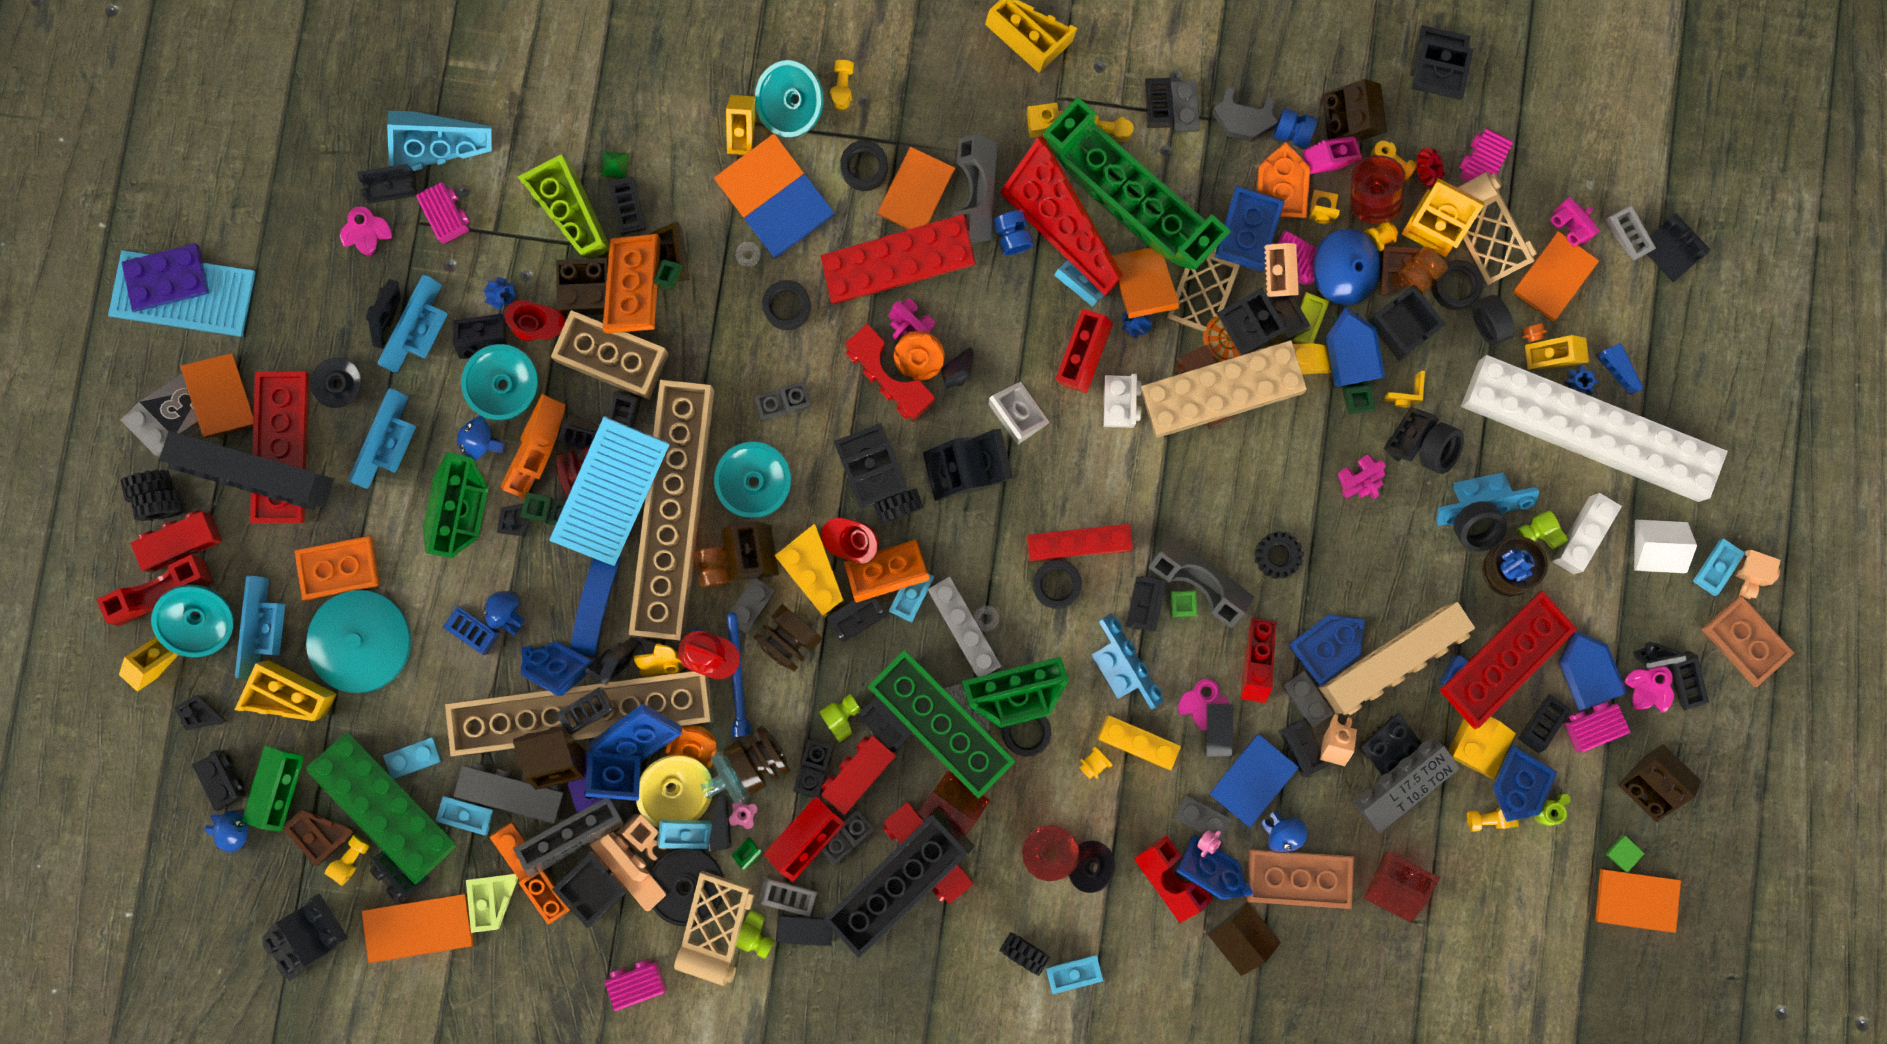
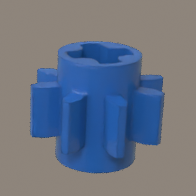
M497 277L496 282L488 280V284L485 290H483L487 298L485 303L502 310L503 305L508 306L516 297L512 289L514 284L506 282V279Z
M1125 311L1121 319L1123 324H1125L1122 330L1134 338H1137L1138 335H1146L1153 324L1151 319H1149L1152 314L1129 319L1127 311Z
M1584 365L1577 369V372L1573 369L1568 372L1571 378L1564 381V384L1568 385V388L1591 395L1595 392L1592 386L1599 383V380L1595 379L1593 375L1594 370L1586 371Z
M1518 548L1502 555L1505 561L1501 563V570L1508 579L1513 580L1516 578L1519 582L1533 575L1530 568L1534 567L1535 563L1532 556L1526 550L1519 552Z

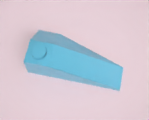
M388 111L389 167L408 164L413 171H416L430 164L437 163L440 165L446 163V160L458 157L467 158L492 151L491 126L419 112Z

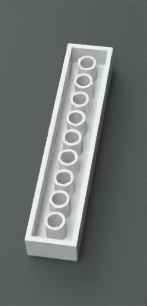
M1488 355L1478 361L1461 405L1462 408L1697 502L1711 498L1728 452Z

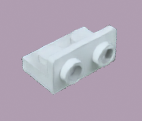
M1131 374V376L1105 375L1103 427L1134 428L1136 421H1140L1141 406H1136V398L1141 396V381H1137V374Z

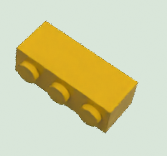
M1110 715L1106 716L1097 737L1099 741L1167 770H1172L1181 746Z

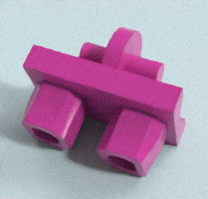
M1571 197L1553 211L1555 214L1550 219L1555 227L1561 228L1565 225L1571 231L1567 235V240L1572 246L1580 243L1584 245L1600 232L1594 224L1595 221L1589 216L1594 211L1593 207L1591 206L1584 210Z
M910 298L902 303L899 301L894 303L893 309L888 314V317L892 320L890 325L896 330L892 336L895 340L913 331L930 333L935 324V321L928 315H924L920 320L913 315L918 307Z
M1368 454L1358 461V467L1362 472L1355 475L1349 467H1346L1338 473V479L1342 485V494L1346 499L1357 493L1361 498L1369 495L1372 499L1379 497L1377 489L1383 485L1381 478L1385 476L1384 468L1386 465L1382 460L1377 462Z

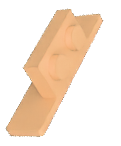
M613 831L589 844L645 911H650L666 896L663 888L646 870L645 862L628 849L630 845L622 836H617Z

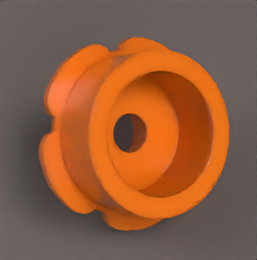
M1543 323L1523 328L1524 336L1522 338H1528L1529 342L1544 339L1543 333H1547L1548 330L1544 329Z

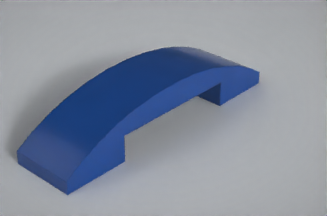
M618 557L615 566L595 558L593 559L580 599L570 649L581 654L596 657L602 635L600 631L613 582H616L622 558Z

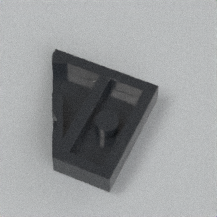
M388 279L384 288L381 287L379 289L375 304L369 307L366 314L373 346L381 349L385 345L382 334L385 326L391 327L401 299L398 281Z

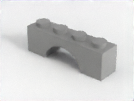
M948 577L927 589L976 677L988 675L1001 668L1002 666L952 579Z

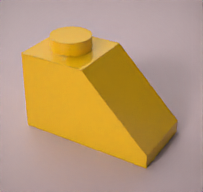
M730 95L726 107L727 154L745 155L753 149L755 96Z
M1569 335L1525 345L1528 370L1565 368L1589 363L1587 340L1585 337Z
M1315 343L1293 344L1302 374L1332 373L1326 345Z
M155 637L124 657L119 675L138 692L157 679L178 654L168 650Z

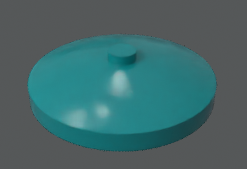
M365 590L344 592L324 603L314 615L309 625L306 639L308 658L317 675L335 689L351 693L375 691L392 682L405 667L412 644L408 620L399 606L381 594Z

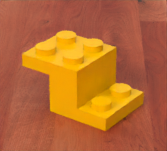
M1438 178L1432 189H1427L1402 230V235L1429 249H1435L1436 253L1447 257L1453 246L1455 248L1458 247L1483 208L1484 202Z

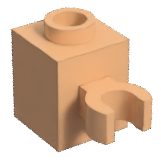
M1754 550L1743 551L1745 555L1735 568L1733 576L1745 580L1739 596L1742 595L1744 598L1751 599V597H1757L1759 585H1772L1780 575V568L1778 567L1781 560Z
M1338 714L1333 716L1330 726L1322 739L1320 760L1346 766L1354 753L1357 729L1350 728L1352 725L1351 718L1348 717L1345 725H1342L1338 722Z
M633 814L616 834L622 836L634 851L642 852L645 849V854L649 859H657L652 853V849L657 845V840H654L659 831L641 814Z

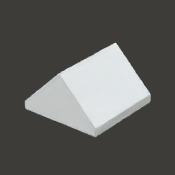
M1021 382L989 398V406L1017 445L1050 423Z
M1635 520L1634 571L1687 573L1697 547L1688 522Z

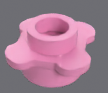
M740 800L735 801L732 805L734 810L732 816L729 817V823L733 826L737 824L742 825L745 829L752 828L754 826V814L758 811L755 804H743ZM742 812H744V813L746 814L745 817H742V816H741V813H742Z
M1208 830L1202 836L1197 847L1203 851L1201 853L1203 858L1208 852L1213 854L1218 849L1221 843L1218 840L1221 831L1218 830L1214 834Z

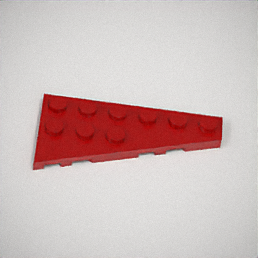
M1043 136L1038 137L1006 182L1000 194L1017 210L1023 211L1025 218L1106 296L1113 290L1123 275Z

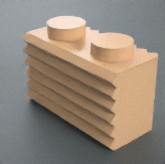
M1296 244L1266 245L1264 247L1266 249L1264 252L1266 254L1265 259L1267 260L1265 262L1267 265L1265 268L1267 270L1265 273L1267 277L1265 279L1268 281L1266 283L1268 286L1266 288L1268 291L1266 295L1269 297L1299 295Z

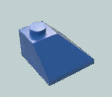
M588 752L585 796L639 801L640 756Z

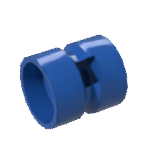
M1284 107L1273 139L1282 142L1291 140L1294 146L1307 149L1318 118L1306 114L1300 117L1297 111Z
M1011 211L996 217L992 221L996 235L1001 236L999 244L1004 256L1015 255L1034 246L1030 231L1025 230L1027 222L1023 211Z

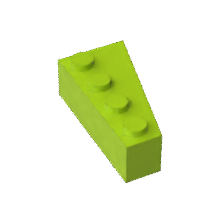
M560 154L518 176V179L527 187L531 195L540 203L548 216L557 224L580 255L586 259H592L609 251V242L569 159Z

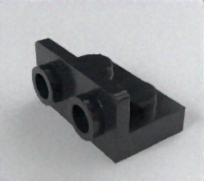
M503 313L453 320V345L460 359H470L477 351L490 345H508L506 340V321Z
M1410 407L1393 435L1389 438L1384 447L1385 451L1396 461L1404 459L1412 462L1421 448L1426 435L1439 419L1434 414Z
M631 636L624 643L619 642L614 651L607 649L587 666L585 672L591 675L594 680L607 685L629 665L640 641Z
M214 750L210 752L208 757L192 765L215 811L246 796L243 790L245 789L244 782L240 776L235 774L232 768L233 760L224 750Z
M383 851L374 856L369 864L371 867L369 871L377 881L382 880L388 887L386 889L388 895L394 901L399 900L402 904L430 880L426 875L415 885Z

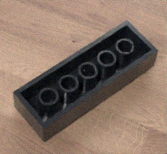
M168 431L159 461L169 463L168 469L311 510H315L316 506L326 507L334 478L172 431Z
M938 808L823 920L854 954L860 958L972 851L975 845Z

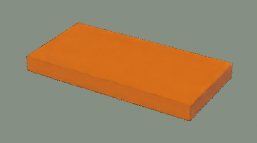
M658 234L610 239L603 331L606 334L654 329L657 285L653 282L659 269L661 241Z
M467 893L362 911L368 963L474 946Z

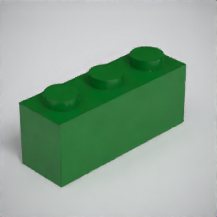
M264 745L242 822L259 829L282 832L304 755L284 748Z

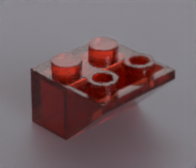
M948 770L918 814L927 819L940 808L967 836L990 802V799L984 795L978 799Z
M1385 851L1363 899L1411 923L1429 902L1440 877L1393 853Z

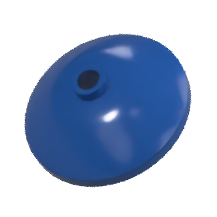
M1355 229L1336 230L1327 235L1317 247L1313 259L1314 281L1321 294L1329 301L1339 305L1357 304L1366 299L1378 283L1381 270L1380 256L1373 241L1363 232Z

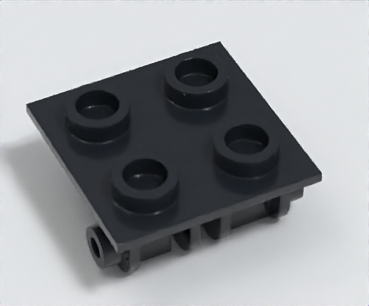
M1675 213L1650 235L1656 249L1647 253V255L1672 282H1675L1698 260L1706 256L1710 248ZM1643 242L1639 245L1640 248L1645 246Z
M1401 713L1396 714L1394 717L1391 715L1385 724L1378 727L1379 730L1377 732H1372L1373 736H1370L1365 741H1361V746L1358 748L1364 755L1369 757L1381 775L1393 770L1402 759L1409 757L1422 744Z

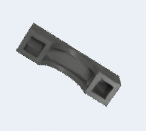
M977 134L958 139L957 164L964 170L968 178L970 192L966 205L961 210L953 212V217L961 214L965 215L971 243L991 240L997 142Z
M1172 536L1169 537L1148 567L1168 583L1179 580L1197 587L1206 596L1210 604L1211 614L1230 628H1233L1244 615L1254 598L1252 594Z

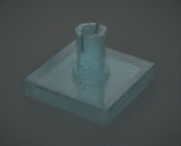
M725 751L718 752L710 757L719 775L700 784L702 791L713 786L712 789L704 793L708 799L726 788L735 804L752 796L738 778Z

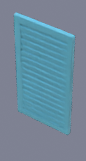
M121 250L108 312L109 317L243 337L255 271L203 263L209 294L135 312L131 310L122 261L149 254Z
M603 416L549 541L615 566L669 447V443L612 420L607 416Z

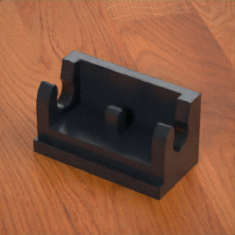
M408 164L357 172L358 179L363 184V189L360 191L362 196L367 199V203L414 197L418 194L415 172Z
M1144 576L1136 577L1126 627L1151 633L1156 632L1166 581Z
M873 597L857 603L854 600L829 615L827 619L843 643L884 618L886 614L876 598Z
M877 696L857 716L893 753L913 734Z
M1305 718L1278 730L1295 764L1299 767L1298 770L1302 777H1308L1328 766L1327 761L1320 760L1321 750Z

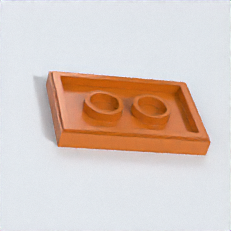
M772 134L716 175L714 180L741 216L745 218L804 173L776 135Z
M910 147L877 214L907 229L929 224L955 172V167Z
M1558 231L1512 292L1548 319L1555 321L1599 260L1580 246H1572L1568 242L1567 237Z
M1152 248L1112 255L1123 275L1118 285L1129 319L1179 309L1176 292L1162 255Z
M232 353L180 366L203 439L253 426V415Z
M372 536L294 550L303 601L338 595L353 590L380 587Z
M917 539L877 551L875 557L870 562L862 564L851 560L844 561L855 603L930 580Z
M1600 869L1595 921L1676 933L1681 880Z

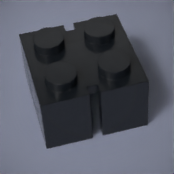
M1415 285L1411 286L1368 320L1370 324L1376 327L1377 334L1399 361L1446 325Z
M595 851L587 855L552 889L567 907L576 902L580 904L572 912L586 928L593 926L629 892L614 873L610 874L608 872L610 868Z

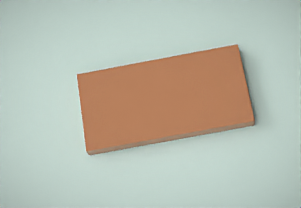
M1249 849L1247 884L1250 885L1253 895L1246 896V901L1352 909L1354 856Z

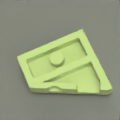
M515 874L466 880L471 933L500 929L518 880Z

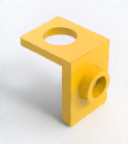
M1314 190L1308 219L1315 220L1319 224H1333L1340 210L1336 209L1338 194ZM1322 197L1327 198L1331 203V207L1317 206V200Z
M1420 371L1415 375L1414 395L1388 392L1383 396V402L1395 403L1396 407L1409 408L1411 405H1417L1422 402L1425 371Z

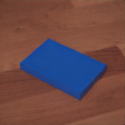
M803 174L744 219L770 254L776 259L834 216L835 213L807 176Z
M1236 186L1224 223L1231 232L1217 246L1214 257L1263 272L1266 265L1265 262L1267 261L1265 259L1266 254L1264 252L1266 249L1264 247L1271 245L1273 242L1284 200Z
M643 703L590 741L589 749L600 753L640 756L641 763L682 734V726Z
M1257 734L1209 792V795L1245 825L1251 827L1299 767L1262 736Z

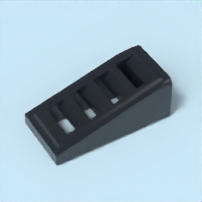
M1145 78L1147 128H1172L1174 122L1170 78ZM1151 85H1165V89L1151 90ZM1152 95H1165V98H1152ZM1166 103V107H1153V104ZM1166 112V116H1153V113Z
M627 177L609 181V188L621 235L646 229L634 178ZM629 188H630L629 191H624V192H620V193L617 192V191H620V190H624V189H629ZM630 197L633 198V201H628L624 203H620L619 201ZM635 207L636 211L622 214V210ZM638 218L636 222L624 224L626 219Z
M622 391L613 392L608 418L627 423V426L634 428L642 397ZM621 400L630 402V407L621 405ZM618 410L629 413L628 417L618 415Z
M570 414L562 424L558 441L566 445L589 450L593 441L591 437L596 435L599 426L574 414Z
M1691 651L1683 652L1687 655V661L1668 665V669L1673 676V684L1684 711L1709 703L1698 655ZM1691 672L1692 675L1682 678L1683 674ZM1695 682L1694 686L1688 688L1684 687V685ZM1698 692V696L1687 699V695Z
M599 687L562 709L556 715L565 730L570 735H573L615 711L603 687ZM597 698L602 707L601 711H598L592 699ZM585 703L589 704L592 712L594 713V715H592L591 717L589 716L586 708L584 707ZM578 707L585 718L583 722H581L575 711ZM568 713L571 714L576 723V726L573 728L566 717Z
M1548 694L1524 727L1518 739L1537 753L1546 750L1571 709ZM1548 706L1556 712H1558L1559 716L1557 717L1555 714L1547 710ZM1544 715L1546 718L1551 720L1553 724H1550L1548 721L1543 719L1542 716ZM1538 724L1539 726L1544 728L1547 731V733L1540 730L1538 727H1536V725Z
M727 796L718 797L708 851L729 849L732 846Z

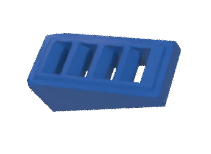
M1621 343L1596 355L1629 395L1643 389Z
M459 606L455 608L443 626L444 629L482 655H487L500 635L499 632L491 629ZM459 615H462L464 618L456 629L452 626ZM469 620L472 623L470 624V626L464 634L461 633L462 629ZM478 626V631L476 632L474 637L470 639V634L472 633L474 628ZM485 631L487 635L479 645L476 642Z

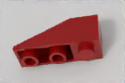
M1251 618L1240 699L1266 703L1273 686L1277 622Z

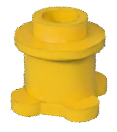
M1382 221L1380 226L1364 230V234L1373 241L1378 251H1382L1385 245L1396 243L1398 231L1393 223Z
M1095 746L1091 749L1093 752L1084 760H1079L1082 764L1079 767L1080 770L1089 779L1092 777L1098 779V775L1106 767L1110 768L1112 766L1111 762Z

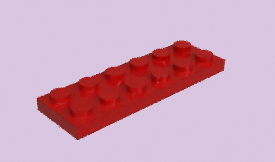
M963 214L820 255L830 301L833 305L976 265L966 217Z
M255 372L252 455L306 470L308 372ZM251 493L250 523L304 524L305 508Z
M1543 590L1537 592L1439 690L1474 730L1478 729L1577 628Z

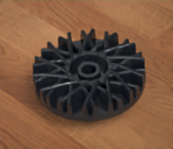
M676 848L662 855L649 872L666 892V896L653 907L656 914L673 925L687 926L700 872L705 871L723 878L725 877L721 870V865L717 863L718 861L703 849ZM705 880L703 888L708 897L719 892L713 882ZM684 881L690 883L691 888L689 891L682 889ZM721 895L711 900L716 911L723 901ZM706 904L698 907L697 912L702 921L712 916Z

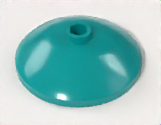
M784 60L772 64L760 76L756 86L755 106L757 114L764 126L776 135L797 137L807 133L817 123L823 108V90L818 77L808 66L798 61ZM796 95L799 96V102H798V103H796V101H795Z
M505 344L490 345L477 351L466 363L461 377L462 393L467 404L477 414L490 420H509L521 415L533 403L538 391V374L532 360L518 348ZM503 381L508 382L506 389L500 388V384Z
M761 442L741 443L729 449L719 460L714 474L715 491L721 503L732 513L744 518H761L775 512L785 502L791 487L790 469L785 458L772 446ZM753 478L759 479V484L755 487L750 485V481Z
M182 585L172 588L159 598L152 611L151 624L156 638L168 650L181 656L203 657L217 652L228 642L234 627V617L229 604L217 592L204 586ZM197 611L200 613V616H194L192 612Z

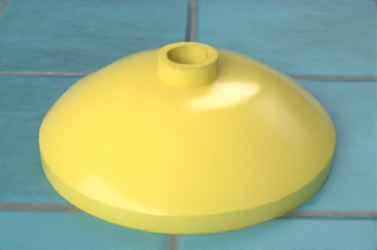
M680 754L663 757L652 763L640 777L639 801H636L638 810L651 825L659 828L660 819L698 820L705 813L712 799L713 782L711 775L705 766L693 757ZM669 783H674L671 788H666Z

